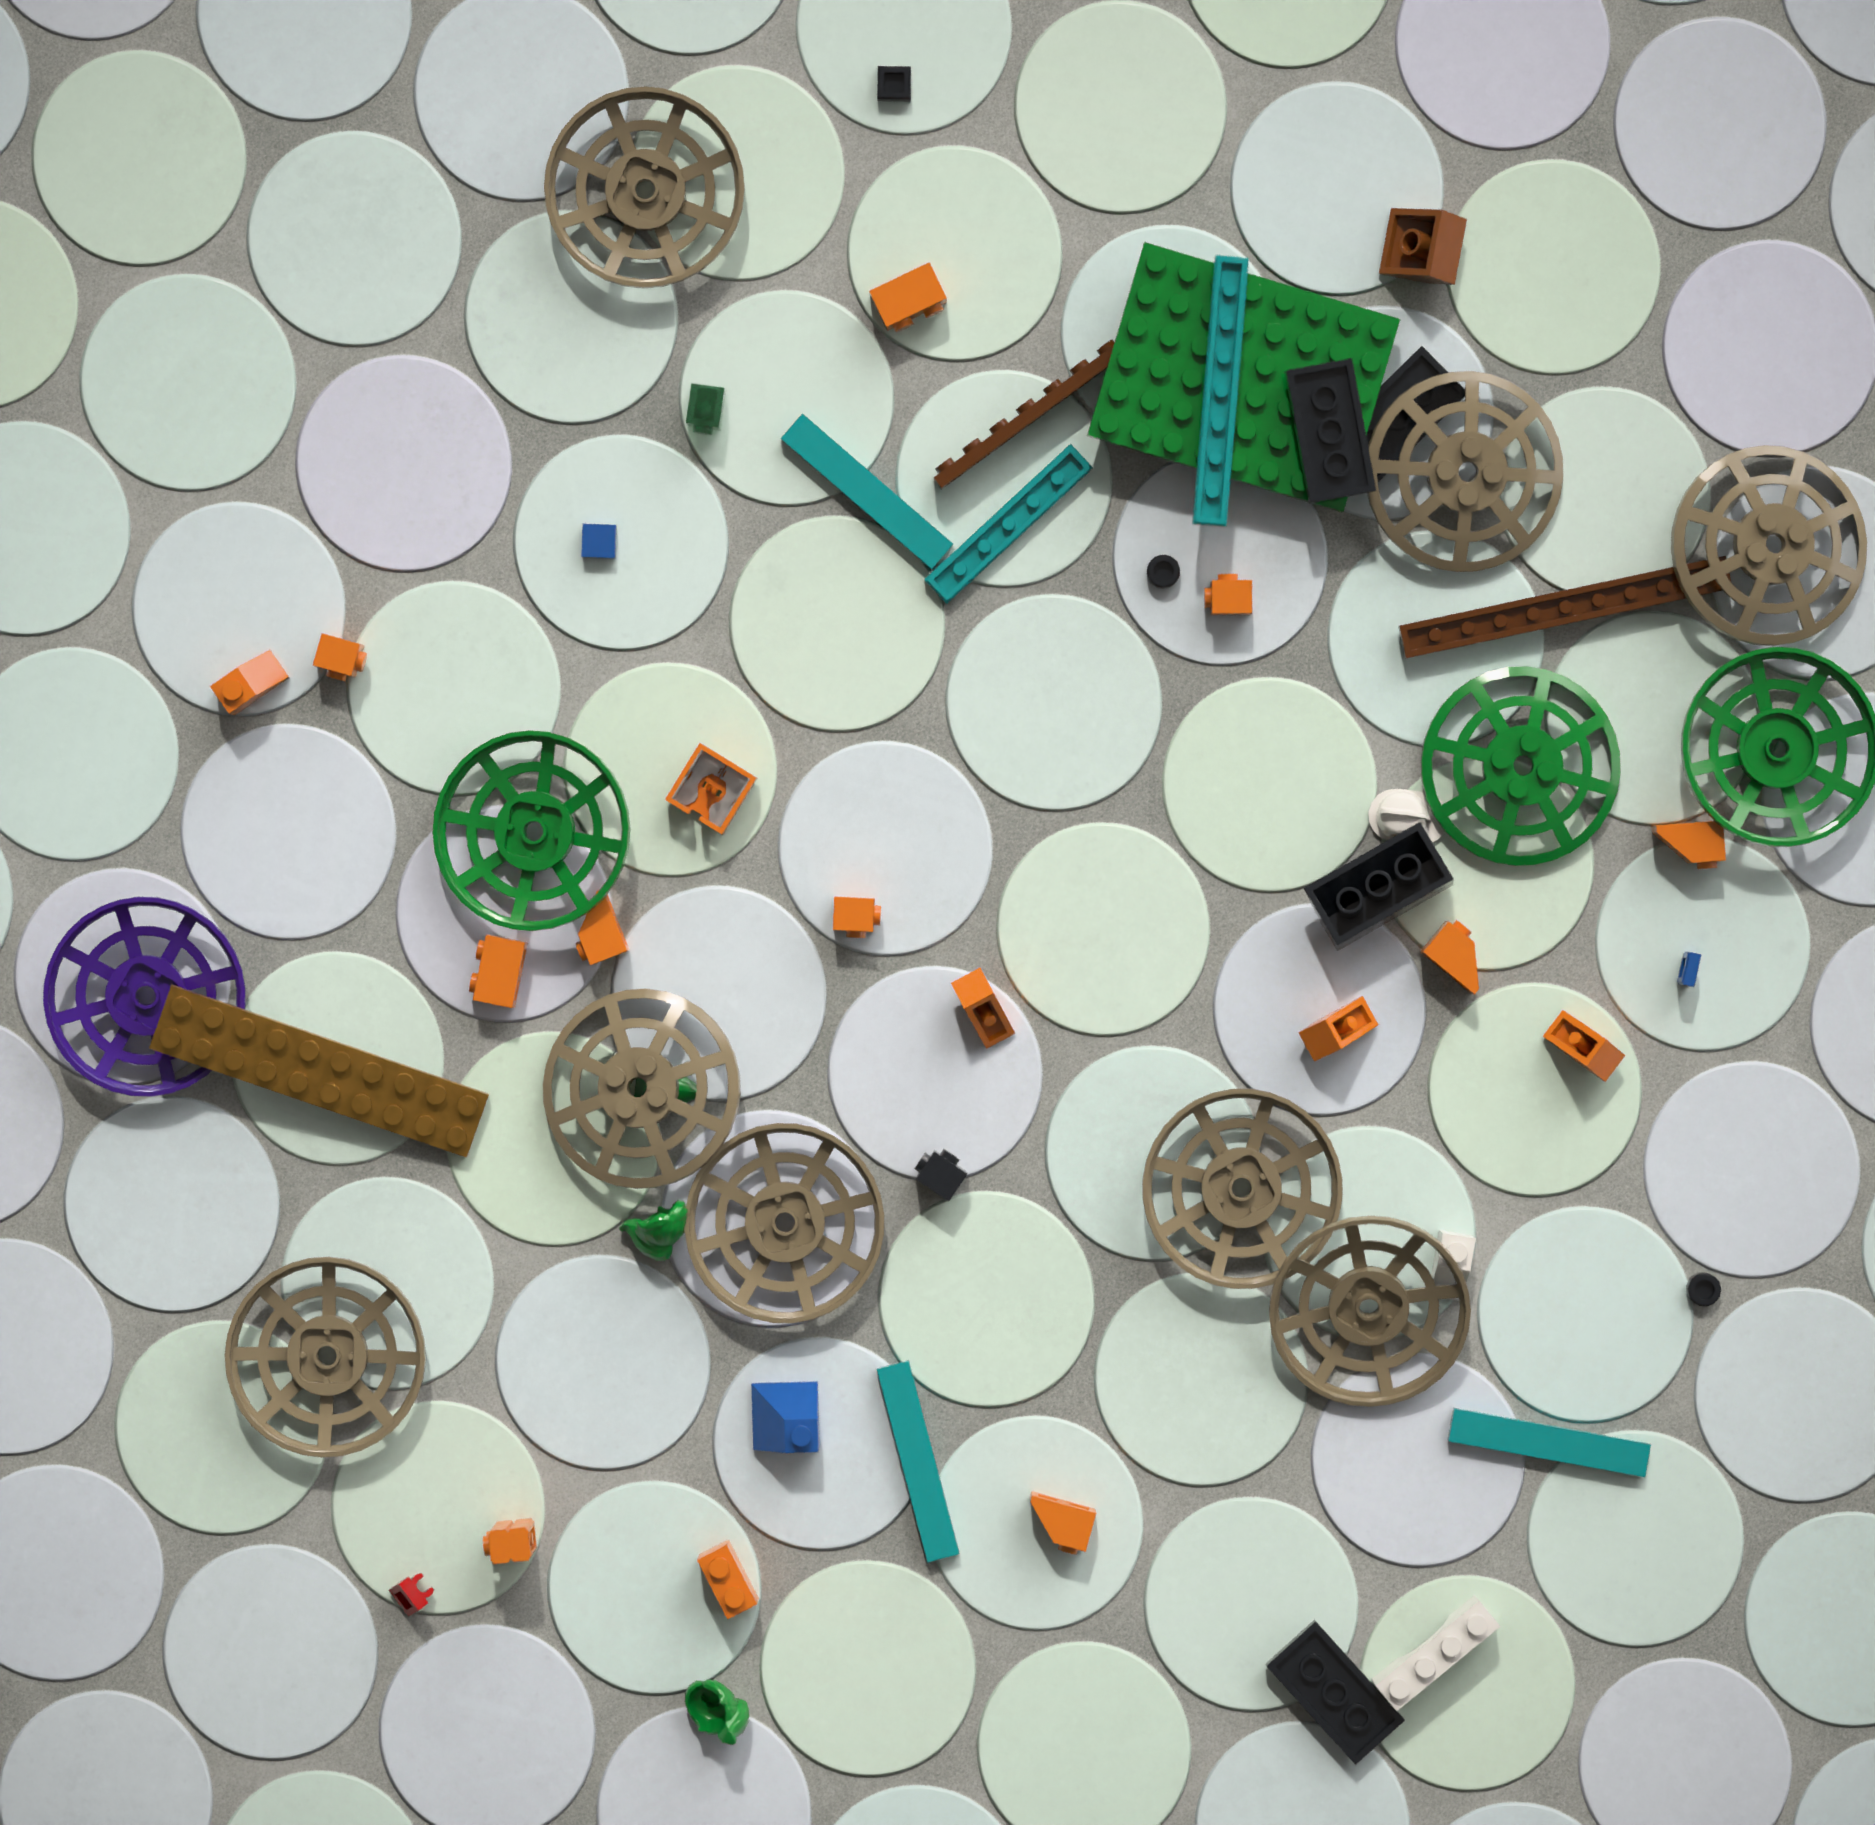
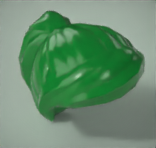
M677 1200L670 1209L659 1206L657 1212L645 1220L633 1218L624 1221L620 1225L619 1230L621 1232L626 1231L635 1247L645 1256L658 1261H665L671 1257L673 1245L685 1233L684 1228L688 1209L684 1201Z
M696 1680L687 1688L684 1702L690 1718L698 1727V1731L709 1735L718 1734V1738L722 1743L734 1745L736 1737L744 1733L749 1723V1707L747 1702L743 1699L735 1698L730 1689L716 1680Z

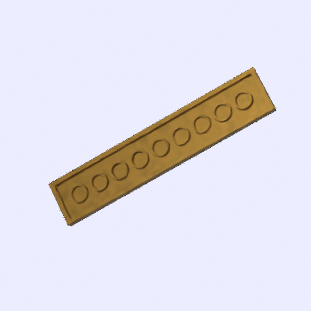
M173 984L170 987L149 1049L466 1158L489 1096L488 1093Z

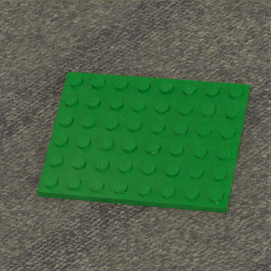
M1147 242L1143 243L1087 433L1088 437L1197 469L1213 262ZM1248 273L1230 479L1308 502L1285 371L1352 358L1367 435L1400 319ZM1348 497L1311 504L1342 513L1344 512Z

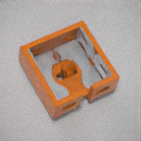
M699 743L665 800L687 814H690L692 810L702 815L699 818L700 822L723 835L758 778ZM718 790H721L722 793L720 794V796H716Z

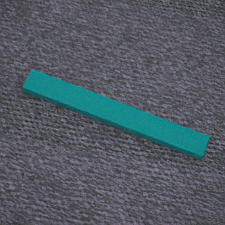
M1214 256L1192 516L1193 525L1226 527L1249 264V258Z

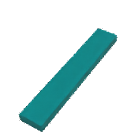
M803 413L781 437L784 443L931 570L954 545Z
M1069 444L924 579L926 583L948 604L1082 480L1093 467L1072 444Z
M906 1360L877 1368L927 1562L958 1555L960 1552L910 1362Z
M1454 1407L1447 1439L1449 1442L1641 1477L1646 1476L1651 1444Z

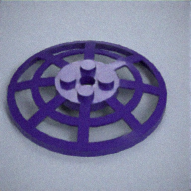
M138 896L119 899L100 906L82 917L66 932L56 946L49 961L44 980L43 1006L46 1023L53 1041L63 1057L78 1073L94 1084L112 1092L130 1096L152 1097L170 1094L193 1085L206 1077L212 1070L200 1067L189 1075L176 1080L171 1060L176 1059L175 1057L155 1051V1054L146 1055L123 1050L131 1034L151 1035V1039L153 1038L172 984L187 990L206 987V996L216 999V984L235 980L236 1007L245 1009L246 987L243 970L237 954L227 937L211 920L197 910L180 902L160 897ZM137 906L160 907L181 913L184 917L175 932L157 926L134 927L129 908ZM116 913L121 931L115 932L102 940L89 955L71 946L75 938L90 924L107 914ZM196 922L203 926L218 941L227 955L230 967L212 971L202 952L187 939ZM137 936H156L167 939L170 942L161 958L143 955ZM124 940L129 955L128 960L120 964L116 969L98 960L107 949ZM181 948L185 949L194 958L202 974L187 978L182 977L179 970L173 965ZM63 958H66L81 966L76 983V1007L56 1012L55 983L59 966ZM93 972L108 981L105 999L87 1004L86 987L89 975ZM149 986L155 991L156 998L152 1004L144 1005L139 1002L137 991L140 987ZM109 1012L112 1019L120 1026L111 1043L97 1030L91 1020L92 1016ZM78 1020L81 1021L90 1039L105 1052L95 1069L86 1064L72 1049L60 1025ZM117 1059L136 1065L158 1064L162 1084L133 1085L116 1081L107 1077Z

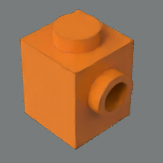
M1218 574V580H1212L1210 588H1204V608H1210V616L1251 615L1252 580H1238V574Z
M322 633L313 666L326 669L327 677L346 681L347 675L356 678L357 671H363L367 653L363 652L364 645Z
M834 897L833 930L846 931V937L866 938V932H873L874 925L880 926L881 906L875 905V899Z

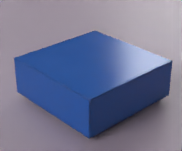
M583 524L581 557L615 559L617 525Z
M1693 952L1683 953L1677 978L1678 984L1689 987L1695 986L1702 954Z

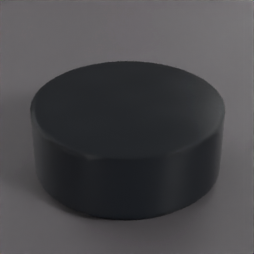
M1158 555L1147 566V578L1157 588H1169L1177 582L1180 576L1179 564L1169 555Z
M1700 1272L1690 1277L1686 1285V1293L1693 1303L1699 1306H1710L1719 1299L1721 1285L1715 1276L1706 1272Z

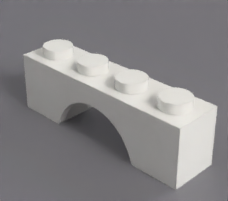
M1474 1595L1450 1614L1446 1622L1428 1640L1410 1653L1395 1659L1373 1677L1372 1680L1393 1708L1398 1711L1496 1631L1500 1625Z

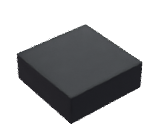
M878 66L877 101L911 102V66Z

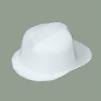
M1390 789L1378 794L1371 802L1368 812L1369 823L1373 831L1382 839L1389 840L1419 822L1432 842L1438 840L1445 833L1433 816L1424 792Z

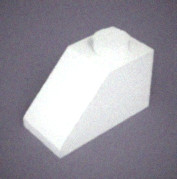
M1439 1230L1437 1240L1453 1255L1463 1272L1467 1284L1476 1238L1472 1235ZM1435 1250L1431 1272L1435 1285L1456 1284L1445 1260ZM1450 1298V1300L1459 1301V1298Z

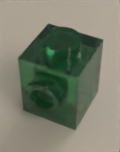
M691 383L686 424L689 427H693V433L712 435L713 430L721 431L726 396L725 388Z

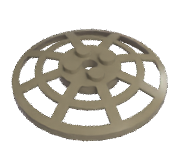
M634 87L605 94L590 102L564 126L552 146L547 161L544 193L545 205L551 225L559 241L574 260L586 270L605 281L624 287L645 289L665 287L682 282L701 272L719 256L728 245L738 226L743 210L745 185L738 150L728 131L716 116L703 105L683 94L664 88ZM651 99L672 103L673 107L667 123L654 120H636L626 123L618 103L629 100ZM606 109L613 128L601 135L587 150L585 156L566 148L571 137L582 124L596 113ZM686 110L696 114L711 127L721 140L725 148L724 150L707 157L698 143L686 132L679 129ZM636 131H655L662 133L656 150H636L630 133ZM618 138L624 155L611 168L594 161L605 146ZM677 139L683 143L696 157L698 162L679 169L677 164L668 157L674 140ZM561 160L579 169L575 188L578 210L559 216L555 185L557 169ZM731 162L734 172L735 196L731 216L727 217L712 211L715 200V180L712 170ZM588 174H591L606 181V199L588 206L586 184ZM701 175L704 176L705 180L703 207L685 200V182ZM643 181H649L655 186L653 196L648 199H642L636 194L638 184ZM612 212L624 224L616 242L602 232L595 223L594 218ZM679 213L697 219L687 234L678 241L673 242L667 224L672 222ZM584 222L594 238L612 251L604 269L594 264L580 252L569 238L565 228ZM706 224L725 230L720 240L707 255L696 264L684 269L678 251L693 242ZM636 230H655L661 248L641 250L629 248ZM624 257L640 260L665 257L672 275L662 278L638 279L624 277L616 273Z
M1474 371L1449 372L1432 376L1413 385L1398 396L1385 410L1374 428L1368 445L1376 491L1367 493L1377 523L1387 537L1402 552L1418 562L1436 569L1454 572L1481 571L1497 567L1514 559L1529 548L1544 532L1554 515L1560 499L1563 483V456L1559 438L1551 420L1541 406L1526 391L1510 381L1492 374ZM1465 381V402L1447 404L1426 414L1413 400L1434 387ZM1479 382L1491 384L1508 391L1521 399L1528 407L1514 420L1499 408L1486 403H1480ZM1403 409L1414 420L1416 425L1404 441L1399 461L1378 460L1385 434L1395 417ZM1465 412L1464 432L1446 436L1434 423L1449 414ZM1479 413L1496 418L1504 423L1507 428L1494 440L1482 433H1478ZM1536 418L1543 425L1550 440L1554 457V470L1536 469L1534 451L1528 436L1524 432ZM1425 432L1436 444L1429 456L1428 463L1410 462L1413 448L1421 434ZM1515 438L1518 439L1524 452L1526 469L1508 468L1507 460L1502 450ZM1465 462L1472 463L1476 470L1474 478L1468 482L1463 481L1459 476V468ZM1377 473L1398 474L1400 493L1410 514L1395 526L1389 519L1382 504ZM1409 475L1427 476V482L1432 495L1420 506L1416 503L1411 492ZM1507 481L1525 482L1518 503L1510 511L1499 498ZM1535 483L1553 484L1552 495L1546 511L1537 526L1528 534L1517 519L1523 514L1529 504ZM1442 504L1449 509L1458 511L1457 531L1440 526L1428 516ZM1489 506L1500 520L1499 523L1487 529L1470 532L1472 512ZM1420 523L1431 533L1447 540L1455 541L1453 561L1443 560L1423 552L1412 545L1404 536ZM1507 529L1518 543L1509 551L1496 557L1466 562L1469 542L1489 539Z
M1764 445L1730 453L1709 465L1694 479L1684 493L1676 510L1671 531V555L1673 569L1679 586L1689 604L1704 621L1717 631L1735 640L1753 645L1776 646L1794 643L1817 634L1831 625L1845 611L1853 600L1863 578L1867 558V537L1858 503L1848 486L1832 469L1820 460L1802 451L1782 446ZM1762 455L1794 458L1790 476L1766 474L1752 478L1740 460ZM1809 464L1817 468L1831 479L1842 492L1847 502L1831 509L1829 503L1818 491L1803 482L1806 465ZM1728 467L1738 484L1722 496L1714 507L1713 512L1710 513L1692 507L1704 486L1718 472ZM1767 484L1787 486L1782 504L1771 503L1765 505L1756 487ZM1799 492L1812 499L1823 514L1807 521L1795 509ZM1743 493L1752 510L1740 522L1723 517L1731 502ZM1852 514L1856 522L1859 539L1856 570L1840 563L1842 539L1838 521ZM1688 520L1707 526L1705 550L1709 567L1693 575H1690L1685 554V529ZM1829 526L1832 539L1831 558L1814 551L1815 540L1813 533ZM1718 530L1734 535V556L1721 562L1717 552ZM1770 535L1777 536L1781 541V549L1778 553L1770 552L1766 546L1767 538ZM1809 564L1826 571L1818 585L1805 595L1798 576L1807 569ZM1741 568L1746 575L1755 580L1749 597L1730 582L1726 576L1727 573ZM1834 576L1850 582L1849 589L1839 604L1825 618L1815 623L1809 604L1826 591ZM1715 579L1727 596L1744 607L1737 625L1726 621L1713 611L1701 597L1697 587ZM1786 582L1793 601L1780 604L1762 602L1768 585ZM1797 611L1802 630L1778 635L1759 634L1749 631L1757 612L1763 614H1783Z
M631 989L609 994L590 1003L577 1013L562 1029L553 1044L545 1066L543 1079V1104L547 1121L556 1141L565 1154L577 1166L593 1177L615 1186L635 1189L657 1188L676 1183L694 1174L706 1165L721 1149L732 1130L738 1113L741 1094L740 1072L736 1056L727 1036L717 1022L702 1008L689 1000L666 991L653 989ZM647 998L661 1000L672 1005L662 1022L648 1018H628L622 1020L618 1002L626 999ZM605 1007L610 1025L593 1035L580 1052L564 1045L568 1036L581 1021L593 1012ZM684 1010L692 1014L707 1028L717 1042L720 1049L719 1052L701 1057L693 1043L681 1031L675 1028ZM647 1028L657 1030L648 1049L642 1047L631 1048L626 1029ZM613 1034L618 1053L612 1056L606 1064L589 1057L599 1043ZM669 1037L682 1046L691 1061L673 1067L670 1061L661 1054ZM560 1057L574 1064L570 1079V1100L572 1105L554 1112L552 1078L557 1058ZM725 1064L728 1076V1096L726 1109L721 1120L704 1112L708 1093L706 1070ZM584 1069L599 1076L598 1095L581 1101L580 1079ZM695 1074L697 1092L694 1106L678 1100V1080ZM637 1078H642L647 1085V1090L641 1097H634L630 1092V1085ZM603 1108L614 1120L607 1138L594 1129L586 1114ZM671 1111L687 1118L685 1124L674 1135L663 1141L657 1125L659 1122L664 1120ZM575 1118L577 1119L586 1135L602 1147L596 1166L587 1162L573 1149L563 1135L559 1125ZM697 1123L716 1132L712 1140L699 1155L686 1165L675 1170L668 1151L684 1141L694 1130ZM628 1126L644 1128L651 1146L633 1148L619 1145ZM615 1154L631 1158L655 1156L662 1175L648 1178H629L608 1173Z
M1228 1089L1213 1092L1192 1101L1179 1110L1163 1126L1155 1138L1145 1162L1142 1178V1199L1146 1218L1154 1237L1164 1252L1180 1268L1194 1277L1216 1286L1232 1289H1254L1273 1285L1278 1271L1287 1258L1281 1245L1297 1231L1305 1215L1309 1214L1325 1219L1323 1227L1337 1222L1343 1198L1339 1159L1331 1140L1320 1124L1304 1109L1290 1100L1271 1092L1256 1089ZM1251 1098L1260 1100L1255 1119L1232 1118L1213 1123L1205 1108L1209 1104L1227 1099ZM1273 1104L1284 1108L1298 1117L1312 1131L1317 1140L1298 1148L1296 1143L1286 1133L1268 1124ZM1193 1113L1202 1131L1197 1133L1186 1144L1177 1162L1158 1157L1161 1147L1170 1133L1183 1119ZM1233 1128L1251 1129L1246 1148L1227 1149L1219 1132ZM1264 1133L1271 1135L1281 1142L1290 1153L1272 1162L1268 1157L1259 1152ZM1207 1139L1216 1157L1211 1160L1205 1170L1187 1165L1194 1150ZM1323 1151L1327 1158L1331 1175L1330 1206L1310 1201L1311 1177L1306 1160ZM1296 1165L1301 1180L1300 1198L1282 1192V1183L1279 1175ZM1154 1170L1173 1175L1172 1198L1177 1215L1161 1225L1156 1217L1152 1199ZM1182 1178L1201 1182L1203 1201L1187 1210L1182 1198ZM1239 1178H1245L1251 1184V1190L1245 1197H1237L1232 1192V1184ZM1278 1205L1296 1210L1289 1224L1275 1236L1266 1219L1273 1214ZM1210 1212L1217 1220L1223 1223L1219 1241H1213L1204 1235L1194 1225L1193 1221ZM1255 1226L1264 1242L1250 1247L1231 1246L1236 1228ZM1184 1227L1198 1243L1215 1252L1211 1271L1204 1270L1187 1260L1173 1247L1167 1236ZM1333 1232L1316 1240L1299 1258L1310 1263L1322 1251ZM1269 1252L1279 1269L1270 1274L1256 1277L1233 1278L1223 1276L1228 1256L1253 1257ZM1290 1269L1285 1279L1293 1276L1297 1272Z
M773 1123L757 1126L739 1133L725 1142L713 1158L697 1173L686 1203L688 1212L684 1232L687 1249L694 1268L704 1284L719 1300L733 1310L753 1319L771 1323H797L812 1320L828 1314L846 1303L861 1289L872 1273L880 1255L884 1237V1210L881 1194L873 1175L864 1161L850 1146L834 1135L816 1127L797 1123ZM773 1133H798L819 1139L822 1143L814 1158L793 1152L772 1153L767 1135ZM754 1138L759 1158L741 1167L728 1182L710 1173L729 1151L743 1142ZM834 1148L843 1153L857 1168L869 1192L849 1196L840 1178L825 1165ZM792 1162L805 1165L808 1168L799 1184L781 1182L776 1163ZM763 1167L768 1186L760 1190L755 1196L737 1187L747 1175ZM819 1174L823 1175L832 1184L839 1195V1200L821 1204L815 1194L810 1191ZM703 1185L721 1194L715 1215L716 1235L697 1240L695 1212L699 1194ZM731 1199L747 1208L745 1226L726 1231V1211ZM873 1205L875 1215L874 1236L871 1250L865 1260L849 1250L855 1229L854 1209ZM786 1212L793 1216L795 1225L790 1231H781L777 1228L775 1220L780 1213ZM844 1212L845 1229L842 1242L839 1245L823 1235L825 1217ZM749 1239L755 1250L760 1253L751 1270L737 1258L730 1244ZM816 1247L833 1256L824 1268L809 1277L807 1276L803 1258L809 1255ZM721 1248L729 1265L745 1279L736 1297L726 1291L713 1277L704 1263L701 1253ZM771 1260L790 1262L795 1281H775L762 1276ZM842 1262L859 1272L853 1282L840 1294L826 1303L815 1306L811 1286L817 1285L828 1278ZM759 1286L776 1292L798 1291L802 1310L795 1312H773L756 1308L747 1303L755 1288Z
M1382 1216L1347 1218L1330 1223L1305 1238L1288 1255L1278 1271L1272 1287L1269 1306L1271 1334L1277 1351L1287 1368L1296 1378L1314 1392L1330 1400L1348 1405L1367 1407L1390 1405L1410 1399L1440 1380L1455 1363L1463 1349L1469 1331L1471 1315L1469 1291L1463 1272L1446 1247L1427 1231L1409 1222ZM1358 1225H1389L1404 1229L1413 1235L1402 1248L1384 1241H1361ZM1345 1228L1348 1244L1330 1251L1315 1265L1298 1258L1307 1247L1319 1238L1333 1231ZM1425 1242L1431 1245L1445 1260L1456 1284L1435 1285L1434 1279L1426 1266L1414 1256ZM1364 1250L1383 1251L1391 1253L1395 1257L1385 1269L1367 1266ZM1351 1253L1353 1270L1345 1273L1340 1278L1324 1271L1334 1260ZM1409 1263L1418 1272L1425 1287L1406 1290L1402 1282L1397 1278V1275ZM1291 1269L1306 1276L1299 1297V1314L1280 1320V1293L1285 1277ZM1315 1281L1331 1289L1328 1306L1309 1310V1298ZM1459 1298L1458 1324L1453 1339L1447 1348L1431 1336L1438 1320L1439 1299ZM1367 1299H1372L1378 1303L1377 1309L1371 1313L1363 1312L1359 1306ZM1429 1301L1428 1315L1422 1329L1407 1320L1409 1316V1303ZM1331 1319L1334 1328L1339 1333L1331 1348L1319 1338L1312 1324ZM1300 1327L1303 1328L1310 1344L1324 1357L1315 1374L1308 1371L1293 1355L1283 1333ZM1400 1332L1413 1340L1401 1352L1390 1357L1386 1356L1384 1343L1393 1339ZM1350 1342L1358 1345L1371 1346L1374 1360H1356L1345 1357L1342 1354ZM1422 1348H1425L1439 1359L1431 1369L1419 1378L1405 1385L1393 1388L1390 1368L1397 1367L1408 1361ZM1336 1365L1353 1371L1376 1372L1380 1391H1351L1333 1386L1326 1381Z
M329 1256L307 1258L289 1263L273 1271L257 1283L242 1300L234 1314L225 1347L226 1376L230 1391L239 1410L251 1426L267 1440L283 1449L301 1455L321 1458L344 1456L362 1451L378 1443L391 1433L407 1416L416 1401L424 1379L426 1363L425 1339L420 1321L411 1303L402 1291L385 1275L365 1264L350 1259ZM311 1267H322V1286L302 1290L286 1300L270 1287L278 1280L296 1271ZM336 1267L362 1273L380 1283L386 1291L373 1303L356 1291L337 1287ZM322 1296V1316L314 1317L306 1322L292 1308L306 1299ZM261 1297L274 1311L263 1327L258 1347H238L239 1335L244 1320L252 1305ZM336 1297L351 1300L362 1306L365 1311L353 1323L345 1318L336 1316ZM395 1300L401 1305L411 1324L416 1352L397 1351L393 1330L382 1313ZM283 1318L295 1330L288 1347H269L273 1330L279 1320ZM374 1320H376L383 1332L387 1350L367 1348L362 1332ZM329 1346L335 1350L337 1357L333 1364L326 1365L320 1361L318 1354L322 1347ZM258 1360L262 1382L272 1397L258 1412L250 1404L243 1390L237 1361ZM269 1360L287 1361L289 1371L294 1378L281 1391L272 1377ZM367 1363L386 1364L383 1379L377 1390L373 1393L360 1378L365 1372ZM396 1364L416 1365L409 1393L400 1409L392 1416L380 1400L385 1396L392 1383ZM302 1388L310 1393L320 1395L319 1414L303 1410L294 1405L290 1400ZM348 1389H351L363 1402V1404L350 1411L333 1414L334 1395L341 1394ZM282 1408L285 1412L299 1420L319 1425L317 1445L291 1439L275 1430L267 1421ZM369 1411L383 1425L374 1433L360 1440L342 1445H331L332 1425L353 1421Z

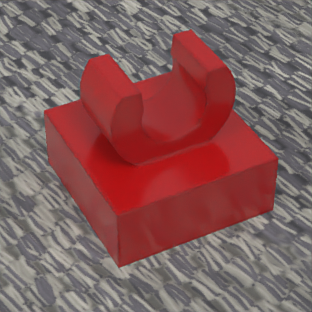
M422 1573L416 1574L411 1578L408 1576L389 1589V1592L408 1617L427 1605L428 1601L426 1598L434 1592L432 1587L424 1592L418 1590L417 1582L424 1577Z

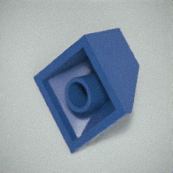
M818 1381L751 1383L753 1450L779 1453L819 1452Z

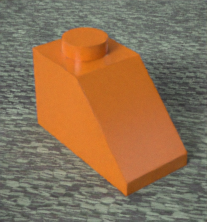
M268 650L238 666L210 687L227 712L236 715L287 680L289 676L272 651Z
M1714 821L1651 826L1652 833L1685 862L1697 863V869L1717 868V861L1726 860L1724 828Z
M607 894L603 901L586 914L578 933L580 941L575 943L581 960H588L590 965L629 951L626 939Z
M1457 920L1453 924L1445 921L1420 952L1468 992L1476 994L1479 990L1475 942L1469 938L1472 932Z
M981 968L951 983L986 1049L1015 1034Z
M1361 996L1315 1021L1298 1033L1315 1062L1344 1048L1379 1024L1364 997Z
M1564 1010L1560 1012L1543 1035L1546 1040L1604 1082L1607 1081L1625 1057L1607 1039Z
M1031 1491L1030 1502L1053 1543L1059 1544L1058 1550L1077 1555L1078 1550L1086 1552L1096 1517V1509Z

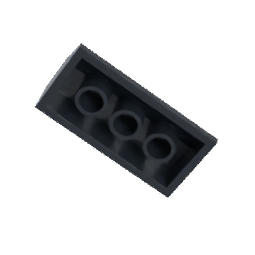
M1419 822L1304 888V891L1336 950L1339 951L1453 886L1454 878Z

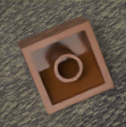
M1391 208L1379 274L1429 284L1455 285L1467 219L1444 210Z

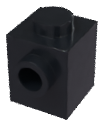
M945 1149L941 1153L934 1150L931 1156L924 1153L914 1168L919 1172L916 1180L947 1201H950L968 1172L957 1165L960 1159Z

